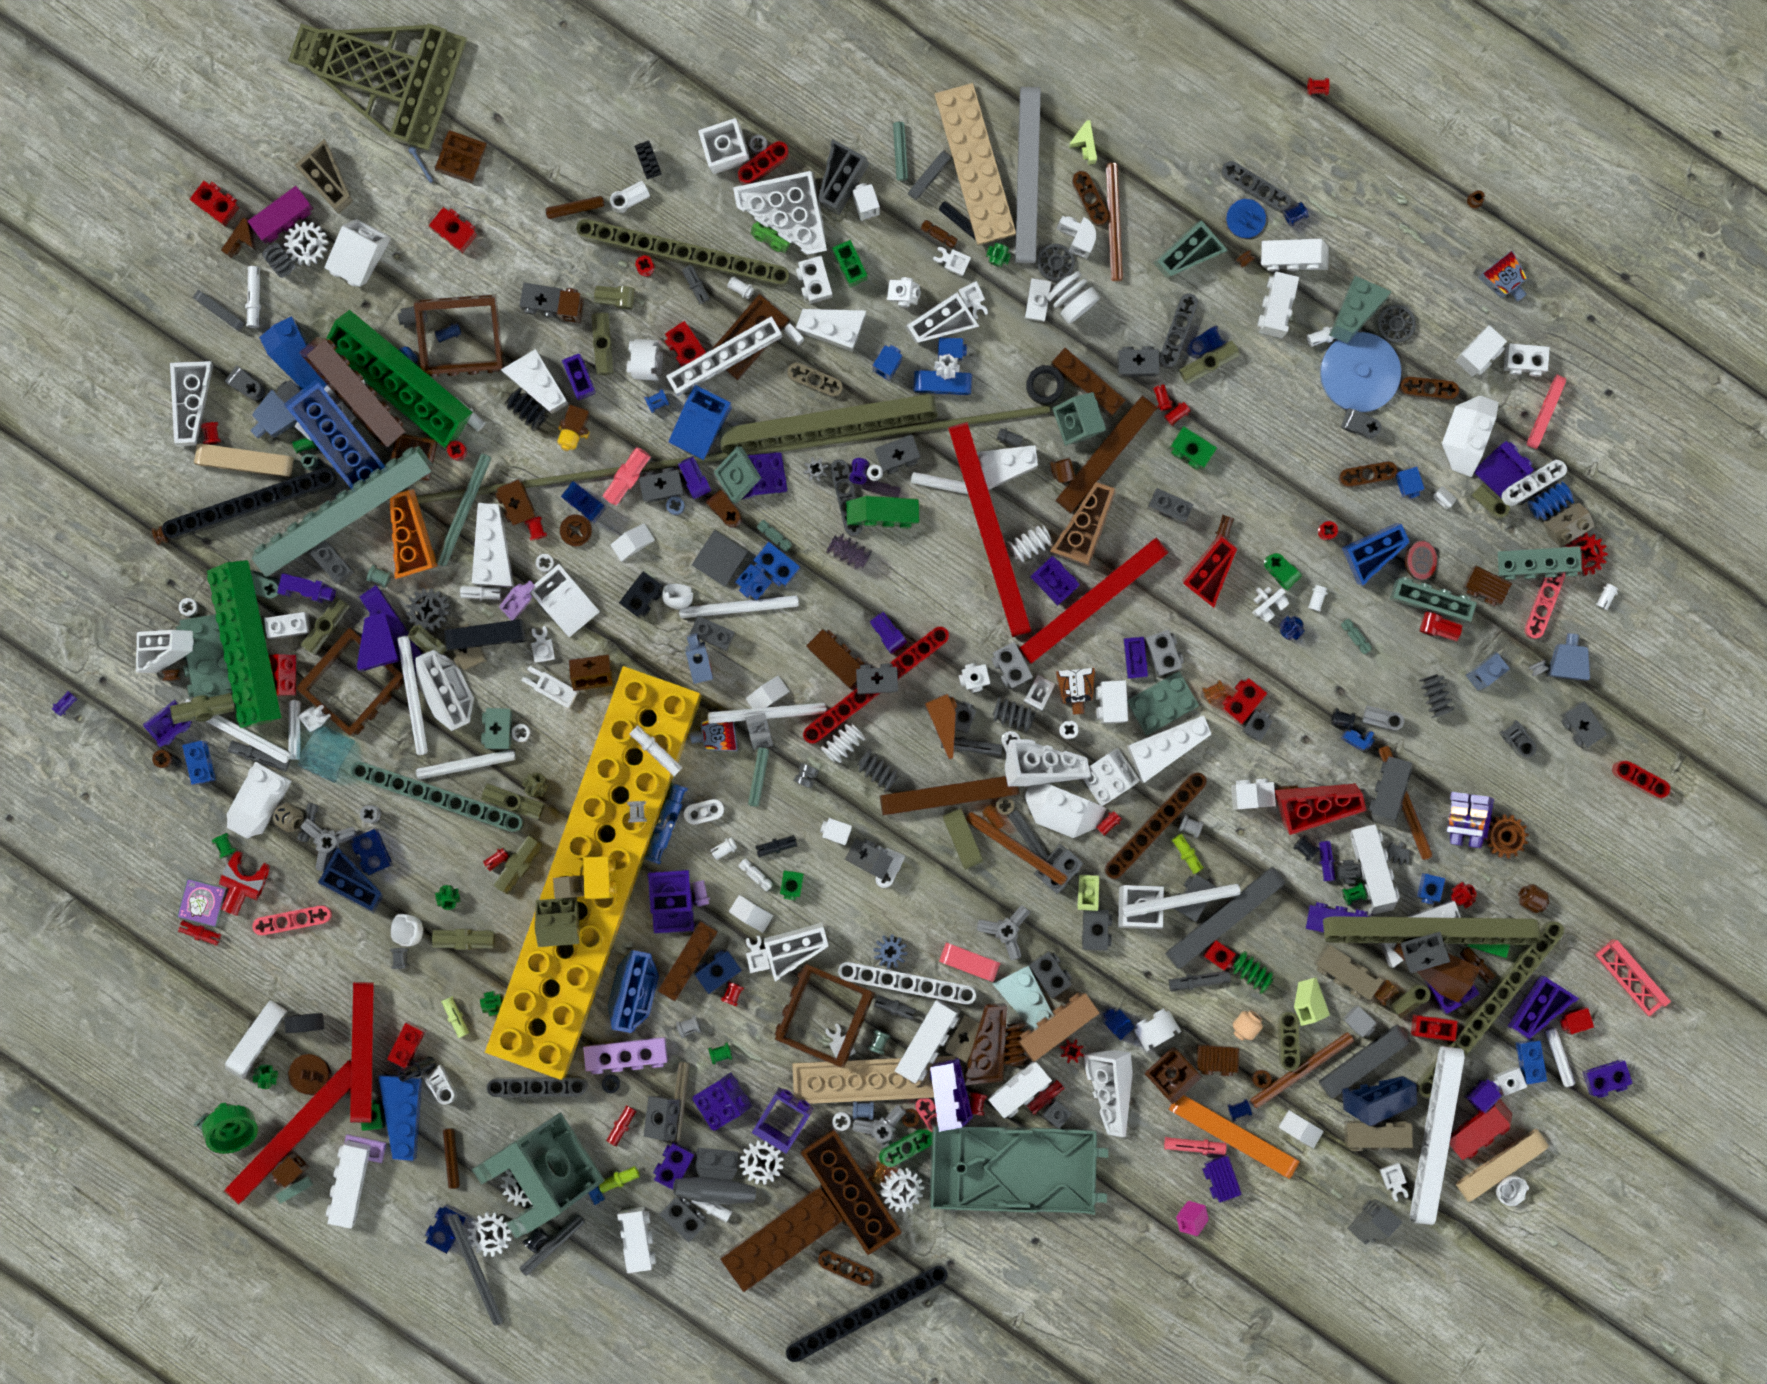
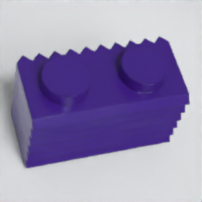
M581 354L563 359L562 363L578 401L595 395V387Z
M1488 1079L1486 1081L1478 1080L1479 1083H1476V1086H1473L1470 1091H1467V1094H1464V1097L1477 1110L1486 1113L1502 1097L1499 1093L1500 1088Z
M1227 1154L1204 1162L1205 1168H1202L1205 1179H1210L1212 1187L1209 1190L1213 1199H1217L1221 1203L1242 1195Z

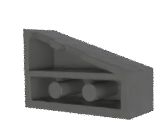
M1374 1198L1372 1201L1368 1200L1363 1205V1211L1347 1229L1366 1245L1369 1241L1375 1242V1238L1378 1240L1389 1238L1403 1222L1385 1205Z

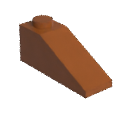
M948 694L925 703V706L950 760L953 759L956 715L954 709L957 708L953 696L949 698Z

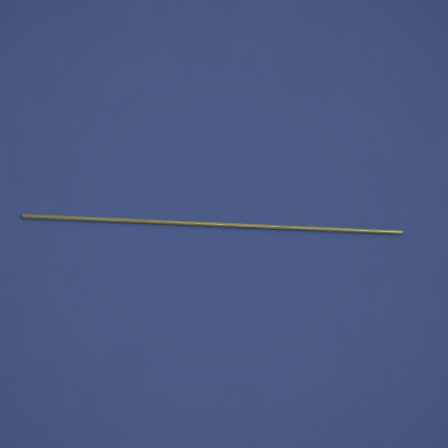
M1050 406L859 432L745 451L747 455L776 453L944 429L964 422L972 425L1050 413ZM723 452L707 454L705 460L696 456L693 457L697 464L725 460L730 454ZM690 457L646 463L641 472L678 467V463ZM620 467L524 480L522 482L525 488L608 477L614 476ZM506 483L479 487L476 495L497 493V488ZM466 489L419 495L416 497L418 504L462 498Z

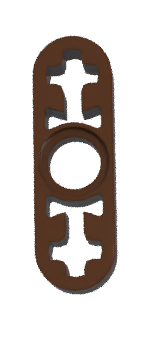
M1085 171L1076 172L1072 179V185L1091 223L1095 226L1104 225L1108 219V211L1090 175ZM1078 176H1081V178H1086L1084 184L1086 188L1090 186L1091 189H1087L1083 193H1081L1080 191H1082L1084 188L1081 183H1076L1078 181ZM1088 193H1092L1096 197V201L1092 204H1088L1084 199ZM1097 204L1100 205L1097 207L1098 213L1104 214V216L1102 217V221H1100L1099 219H1094V217L1096 216V212L1094 209L1092 211L1089 210L1090 208H1094L1095 206H1097Z
M1406 377L1400 383V391L1406 396L1452 400L1459 393V387L1453 381ZM1411 381V385L1418 386L1419 382H1421L1420 388H1412L1410 391L1404 385ZM1426 383L1433 384L1435 387L1434 393H1426L1424 385ZM1439 384H1441L1440 389H1446L1448 386H1451V389L1454 390L1450 396H1448L1446 391H1441L1440 395H1437Z
M1387 461L1348 468L1339 474L1338 480L1346 488L1388 481L1396 476L1397 466L1393 462ZM1386 466L1393 470L1389 476H1387V473L1379 474L1380 478L1377 479L1378 472L1375 467H1378V471L1384 470ZM1365 469H1370L1373 472L1371 480L1363 478L1362 473ZM1357 470L1359 471L1358 478L1350 480V483H1348L1347 480H1343V477L1346 476V473H1348L1349 476H1353L1357 474Z
M824 1250L820 1253L818 1262L822 1268L862 1286L870 1285L873 1282L874 1273L870 1267L832 1250ZM830 1254L833 1261H837V1258L841 1260L837 1264V1269H834L835 1264L831 1262L827 1265L824 1264L822 1257ZM849 1262L852 1265L851 1272L843 1273L840 1270L841 1264ZM855 1266L860 1267L858 1269L860 1273L868 1271L870 1279L862 1281L861 1276L856 1274L855 1278L852 1277L855 1272Z

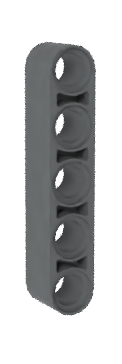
M1397 1024L1328 1073L1318 1083L1329 1098L1332 1099L1342 1093V1089L1349 1088L1410 1043V1039L1400 1025Z
M497 1077L487 1084V1092L492 1097H577L583 1095L588 1089V1082L583 1077H565L563 1080L554 1077ZM537 1081L542 1084L543 1089L541 1092L533 1090L532 1085L534 1082ZM555 1081L562 1083L563 1090L561 1092H556L553 1089ZM575 1081H580L583 1084L581 1092L574 1090L573 1083ZM493 1082H499L502 1085L501 1092L493 1091ZM514 1082L521 1083V1092L513 1090L512 1084Z

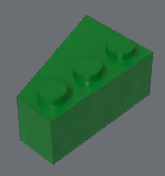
M864 496L847 501V525H864L866 527L882 525L884 528H891L896 525L902 529L912 528V525L919 523V499Z

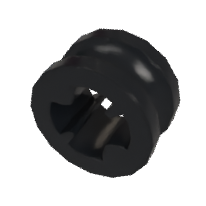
M608 1075L602 1080V1088L606 1093H615L620 1088V1079L616 1075ZM610 1078L613 1079V1082L617 1083L613 1090H610L609 1086L606 1085V1081L609 1082Z

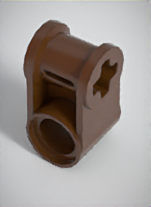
M1070 457L1050 462L1053 478L1058 483L1075 479Z
M721 489L706 501L712 511L728 527L735 528L740 525L742 518L739 511ZM728 515H735L736 520H729Z

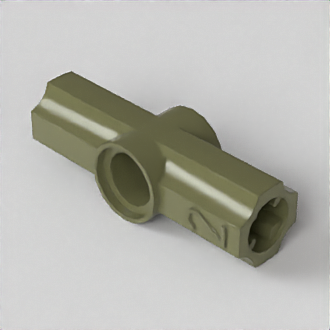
M609 313L592 314L596 375L614 374ZM600 340L608 341L607 347L603 349L598 348L597 344Z
M1231 340L1179 369L1183 381L1189 385L1208 373L1214 372L1217 368L1239 357L1238 348ZM1211 358L1214 361V367H1207L1204 360Z
M336 596L322 617L317 619L315 626L304 639L301 646L313 655H316L330 635L336 631L338 624L350 610L351 606ZM324 621H329L331 624L328 631H323L321 628Z
M230 693L210 698L206 695L194 697L191 702L170 706L173 724L190 720L204 722L210 720L214 715L233 712L234 705Z
M488 783L482 793L481 800L539 820L544 809V803ZM511 796H515L518 799V804L513 808L508 805V799Z
M528 835L518 851L514 852L505 864L506 868L499 875L494 886L508 895L517 881L528 871L532 860L543 845Z
M433 930L432 934L433 948L472 950L473 948H494L495 931Z

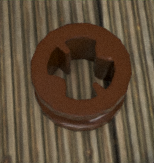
M1248 250L1236 259V262H1240L1241 269L1256 259L1255 256L1251 255V250Z
M162 525L159 526V529L152 528V534L158 546L162 542L168 543V537L162 532Z
M179 669L161 671L164 674L162 681L181 680V677L178 676V673H180Z
M166 750L156 751L152 757L153 764L159 768L169 767L172 763L171 753ZM162 753H164V757L167 758V761L163 762V765H161V761L158 760V756H162Z
M1257 1070L1252 1076V1081L1257 1087L1266 1088L1271 1083V1075L1265 1070ZM1262 1073L1266 1074L1265 1079L1267 1081L1265 1084L1262 1082V1085L1258 1084L1257 1076L1259 1074L1262 1076Z
M913 1108L906 1109L905 1115L901 1118L903 1124L907 1127L916 1126L920 1120L918 1112ZM908 1112H910V1114L914 1113L916 1115L914 1117L915 1122L910 1123L909 1121V1123H907L905 1121V1119L907 1118L906 1114Z

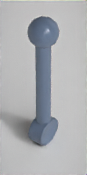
M410 147L408 149L409 153L413 154L428 181L432 183L433 179L418 157L416 148Z

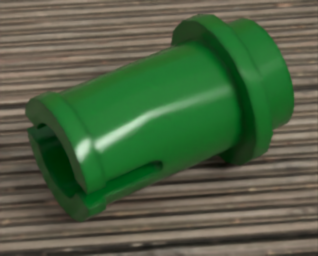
M307 438L292 442L296 454L312 448L314 450L317 449L316 444Z

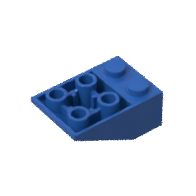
M695 385L685 402L668 443L705 460L732 409L731 402Z

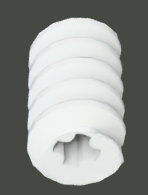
M1044 525L1043 530L1036 526V533L1029 530V537L1023 533L1021 535L1022 541L1016 537L1014 538V544L1010 541L1007 542L1015 560L1019 559L1021 562H1024V555L1030 559L1031 551L1038 555V548L1040 547L1045 551L1046 543L1053 547L1051 537Z
M853 724L852 726L844 725L846 732L839 729L840 737L833 735L834 743L826 742L828 749L823 746L821 747V750L833 762L841 763V755L847 758L846 750L853 752L852 744L860 745L858 738L863 741L866 740L865 736Z

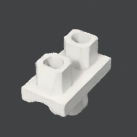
M1270 587L1264 591L1261 588H1257L1256 593L1258 596L1253 600L1256 604L1262 600L1264 603L1252 612L1255 617L1259 616L1267 623L1275 616L1268 608L1272 603L1280 611L1284 609L1289 602L1284 595L1285 591L1283 588L1279 589L1271 597H1268L1272 592Z

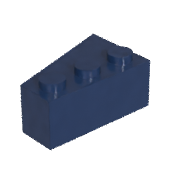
M337 847L318 884L374 914L383 898L382 893Z
M1404 1076L1379 1081V1085L1371 1087L1363 1084L1361 1089L1357 1090L1342 1089L1343 1110L1368 1126L1375 1125L1417 1105L1416 1083Z

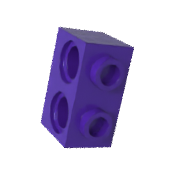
M1622 1059L1582 1071L1589 1095L1596 1096L1597 1098L1608 1096L1609 1091H1624L1628 1089V1085L1633 1084L1626 1062ZM1617 1071H1620L1622 1075L1621 1080L1615 1082L1613 1076ZM1598 1077H1600L1602 1079V1085L1601 1087L1596 1088L1594 1085V1081Z
M673 1142L671 1146L667 1144L662 1154L665 1159L662 1164H657L653 1172L656 1175L654 1180L673 1190L675 1179L683 1178L695 1152L678 1143ZM674 1151L681 1152L683 1160L679 1162L674 1161L672 1153ZM666 1169L671 1170L674 1174V1177L670 1180L663 1177V1171Z

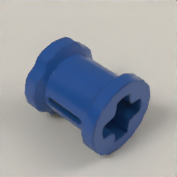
M663 389L653 396L644 397L651 413H654L656 409L662 406L670 405Z

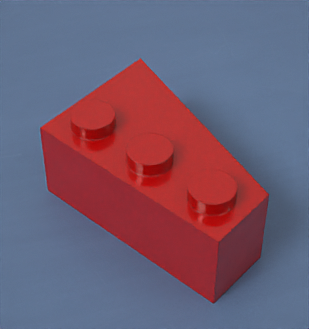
M1220 533L1182 579L1185 586L1213 608H1215L1216 601L1237 551L1236 545Z
M1501 1099L1486 1113L1478 1110L1479 1114L1471 1120H1466L1451 1133L1449 1145L1462 1161L1467 1157L1471 1159L1479 1152L1478 1149L1483 1145L1485 1147L1489 1146L1495 1140L1494 1137L1498 1134L1504 1135L1510 1130L1513 1113Z

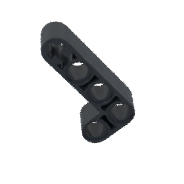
M511 620L444 630L446 651L504 643L527 642L525 621Z

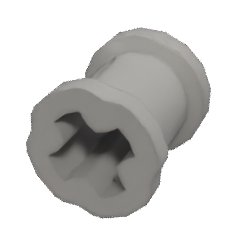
M646 801L627 802V805L630 806V819H628V823L647 822V818L644 817Z
M366 805L360 811V818L365 823H376L381 817L380 809L374 805ZM368 810H374V813L372 814L374 818H367Z
M1185 814L1178 831L1190 833L1197 839L1204 822L1192 820Z
M693 1015L691 1019L676 1022L681 1038H685L686 1035L694 1032H701L696 1015Z

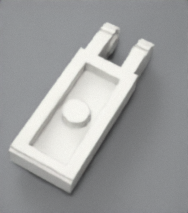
M529 666L527 670L541 678L537 684L527 677H523L521 681L570 709L579 691H573V688Z

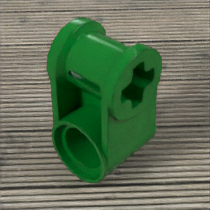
M1279 553L1271 554L1264 560L1265 569L1287 591L1302 577L1301 573ZM1277 559V566L1272 567V560Z

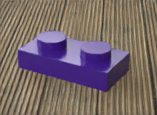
M1144 637L1124 638L1127 679L1148 677Z

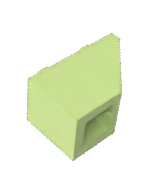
M1316 977L1298 982L1294 1008L1301 1026L1318 1022L1330 1016Z

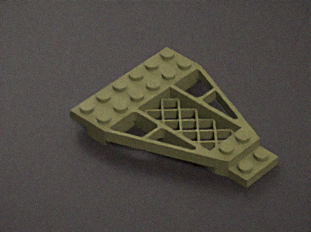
M301 23L288 62L309 69L310 72L391 140L429 152L463 55L467 38L429 23L427 25L345 30L317 29ZM425 31L416 57L393 49L398 33ZM392 33L387 47L354 37L355 35ZM349 43L353 51L342 56L339 47ZM353 44H356V45H359V46H362V47H360V48H358V49L355 50ZM368 49L372 57L361 62L358 53ZM371 50H374V51H377V52H380V53L374 56ZM337 51H338L340 57L337 58V59H335L336 54H337ZM355 55L359 64L348 68L345 60ZM387 55L391 63L380 68L376 60ZM390 56L398 58L399 60L393 62ZM343 61L347 70L336 75L332 66ZM374 61L378 70L367 74L364 66ZM406 61L410 70L399 75L395 66ZM362 68L365 76L355 81L351 72ZM394 68L397 76L386 81L382 72ZM349 74L352 82L341 77ZM381 74L384 83L374 87L370 78ZM409 75V78H408V81H407V84H406V87H405V85H404V83H403V81H402V78H404V77H406V76ZM368 80L371 88L360 85V83ZM400 80L403 89L392 93L389 85ZM336 85L370 95L366 111L362 110L337 89ZM387 86L390 94L378 90ZM377 98L399 104L390 132L370 116L374 101Z

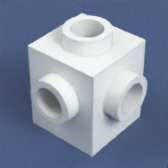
M902 277L901 280H890L887 300L898 304L899 307L909 308L910 305H917L921 294L920 285L913 282L912 278Z
M976 663L965 665V669L961 671L962 675H959L961 687L965 686L966 691L971 690V693L982 691V686L990 685L986 664L977 666ZM976 675L977 680L972 681L970 676Z

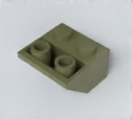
M577 897L536 900L535 934L538 947L579 944L580 928Z

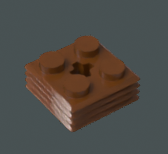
M402 434L394 442L391 460L393 458H401L402 454L411 447L415 449L420 446L433 464L437 442L432 439ZM431 472L421 479L429 481Z
M1175 1047L1167 1051L1145 1072L1148 1079L1171 1104H1174L1202 1078L1198 1071ZM1172 1073L1176 1074L1174 1078L1171 1077Z

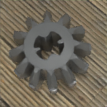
M278 243L269 245L262 252L264 259L279 277L288 276L295 269V264Z

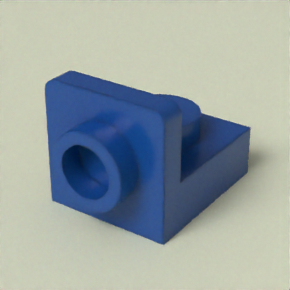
M1351 730V732L1345 731L1340 738L1360 751L1365 750V748L1369 749L1375 740L1372 738L1374 735L1372 731H1369L1363 740L1361 739L1362 735L1354 730Z

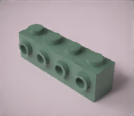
M1581 547L1498 551L1499 576L1504 577L1505 580H1516V576H1524V579H1536V575H1545V578H1555L1557 574L1565 573V577L1578 576V573L1582 572Z
M1406 577L1395 580L1389 600L1463 623L1471 622L1477 602L1471 601L1470 597L1464 595L1454 596L1451 591L1445 589L1438 591L1432 589L1433 586L1421 583L1419 585L1413 583L1414 580Z

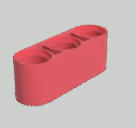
M947 942L939 959L941 963L994 982L1001 964Z

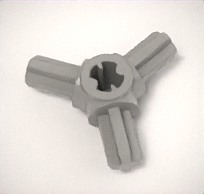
M306 819L301 825V829L314 839L313 843L317 845L316 850L319 852L315 868L318 871L324 872L329 863L330 854L334 853L335 848L339 847L340 843L357 837L354 827L334 833V830L328 831L325 828L322 830L310 819ZM324 837H326V839H327V837H330V838H331V839H330V842H331V845H330V846H328L327 844H326V847L323 846V840H322V839H323Z
M1021 905L1009 919L1006 917L1004 921L998 920V923L980 919L977 924V931L994 934L995 938L1001 940V943H1005L1010 960L1019 959L1022 955L1016 940L1019 938L1017 932L1020 930L1019 925L1030 914V911ZM1006 925L1011 926L1009 929H1012V934L1008 933L1007 936H1003L1004 933H1001V929L1006 928Z
M896 1105L886 1118L874 1119V1122L855 1119L853 1131L871 1134V1138H876L877 1143H881L884 1149L893 1144L892 1139L895 1137L893 1134L896 1130L895 1125L905 1115L906 1111L900 1105ZM881 1127L886 1128L884 1134L880 1133ZM887 1153L888 1157L886 1159H891V1156L895 1154Z

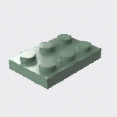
M1180 671L1127 700L1130 709L1146 736L1199 706Z

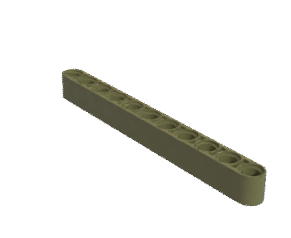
M582 219L576 225L579 237L585 241L684 265H692L693 267L775 287H785L790 280L789 272L783 266L589 219ZM583 226H590L591 231L588 234L581 233ZM604 230L611 232L610 236L606 239L600 237L601 232ZM621 236H630L629 242L621 243ZM642 240L650 242L646 248H641L639 243ZM663 244L669 246V250L665 253L658 251L659 247ZM681 249L689 251L688 255L684 258L678 256V252ZM700 254H706L708 256V259L705 262H699L697 260ZM721 258L728 261L724 267L717 265V261ZM740 263L747 265L746 270L743 272H739L736 269ZM758 268H764L767 271L764 276H757L755 272ZM777 273H784L786 278L783 281H777L775 279Z
M926 394L726 427L719 431L721 451L731 454L736 447H742L744 451L926 422L936 419L938 413L934 396Z
M1342 916L1323 919L1324 938L1326 942L1403 943L1437 932H1441L1445 944L1531 945L1541 941L1539 923L1536 919Z
M1548 921L1543 924L1539 930L1541 941L1544 943V949L1539 952L1536 949V944L1527 945L1457 1031L1456 1040L1449 1041L1445 1047L1461 1048L1464 1051V1058L1467 1056L1564 934V927L1561 923ZM1551 925H1555L1557 928V933L1554 936L1549 934ZM1527 956L1532 959V964L1529 967H1525L1523 963L1524 958ZM1514 972L1519 974V980L1516 983L1511 981V975ZM1501 988H1505L1507 992L1506 997L1500 999L1498 996V991ZM1491 1003L1494 1006V1011L1488 1015L1485 1008ZM1479 1019L1481 1027L1478 1030H1474L1473 1022ZM1463 1035H1467L1469 1038V1042L1465 1046L1460 1044V1038ZM1437 1058L1416 1083L1418 1094L1426 1098L1431 1097ZM1429 1082L1431 1085L1430 1091L1423 1093V1084Z

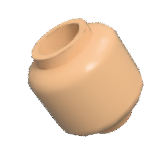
M1252 1010L1241 1012L1233 1022L1234 1035L1242 1041L1244 1039L1253 1040L1263 1028L1262 1018Z

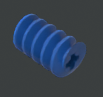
M1561 481V484L1557 483L1554 488H1549L1547 492L1541 493V497L1536 496L1534 501L1530 500L1527 504L1537 520L1541 517L1545 521L1547 520L1546 513L1552 517L1554 515L1552 509L1560 512V504L1566 508V501L1568 500L1573 504L1574 500L1568 486Z

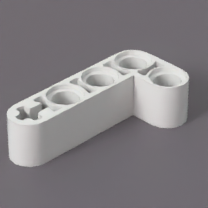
M270 1000L227 1059L225 1069L241 1080H244L252 1069L253 1062L284 1020V1017H286L288 1010Z

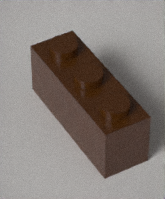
M822 629L806 645V648L850 689L857 682L856 669H860V665L866 664L858 657L854 659L850 655L852 651L844 643L840 646L835 641L837 637L829 629L827 631Z

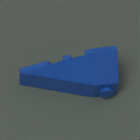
M292 316L273 325L259 337L268 356L301 389H304L316 379L323 388L327 386L299 354L308 344L297 321Z

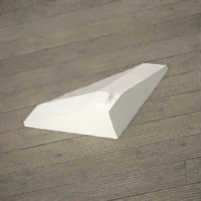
M808 171L733 187L737 208L743 212L746 210L755 216L754 219L767 228L770 226L779 232L777 235L789 243H795L807 255L827 251L814 172Z

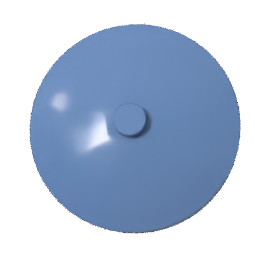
M1357 332L1348 343L1336 340L1328 348L1320 366L1321 384L1326 395L1338 407L1344 410L1351 408L1362 413L1371 412L1385 405L1396 393L1401 380L1400 361L1395 350L1383 338L1371 333Z

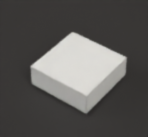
M790 323L785 327V333L797 346L804 341L801 334Z

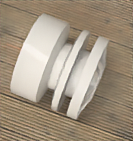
M1080 271L1062 279L1047 296L1049 302L1059 298L1053 304L1054 308L1064 304L1065 308L1061 311L1060 315L1067 324H1071L1082 316L1101 298L1093 287L1083 291L1082 288L1087 283V280L1083 279L1077 283L1082 276Z

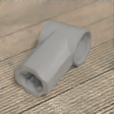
M1366 705L1362 722L1395 731L1403 726L1404 718L1398 712ZM1391 716H1396L1399 719L1397 727H1392L1389 724Z

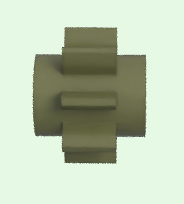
M535 772L532 774L528 773L527 778L523 780L522 786L526 787L524 792L528 796L542 797L549 784L545 783L546 778L541 773Z

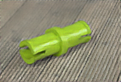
M1179 834L1175 839L1171 840L1180 852L1181 859L1186 861L1193 874L1204 868L1195 855L1196 851L1189 846L1183 834Z
M636 1166L620 1173L617 1171L613 1176L604 1179L605 1181L599 1185L602 1193L618 1186L621 1188L625 1183L640 1178V1173Z

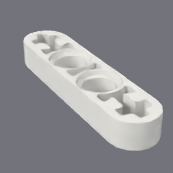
M1554 460L1514 483L1502 493L1503 502L1508 506H1514L1551 485L1566 474V465L1560 460ZM1556 468L1559 469V472L1557 471V472H1555L1554 474L1551 475L1550 472H1551L1553 469H1556ZM1538 474L1545 477L1546 483L1538 480ZM1523 483L1530 485V492L1523 488ZM1516 491L1519 493L1517 496L1512 498L1509 496L1515 493Z

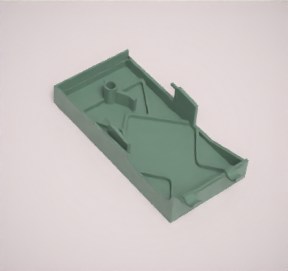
M932 1125L929 1206L931 1209L1034 1213L1067 1212L1095 1215V1203H1107L1106 1193H1095L1097 1157L1108 1158V1148H1097V1137L1094 1129L964 1125L962 1128L939 1132L938 1125Z

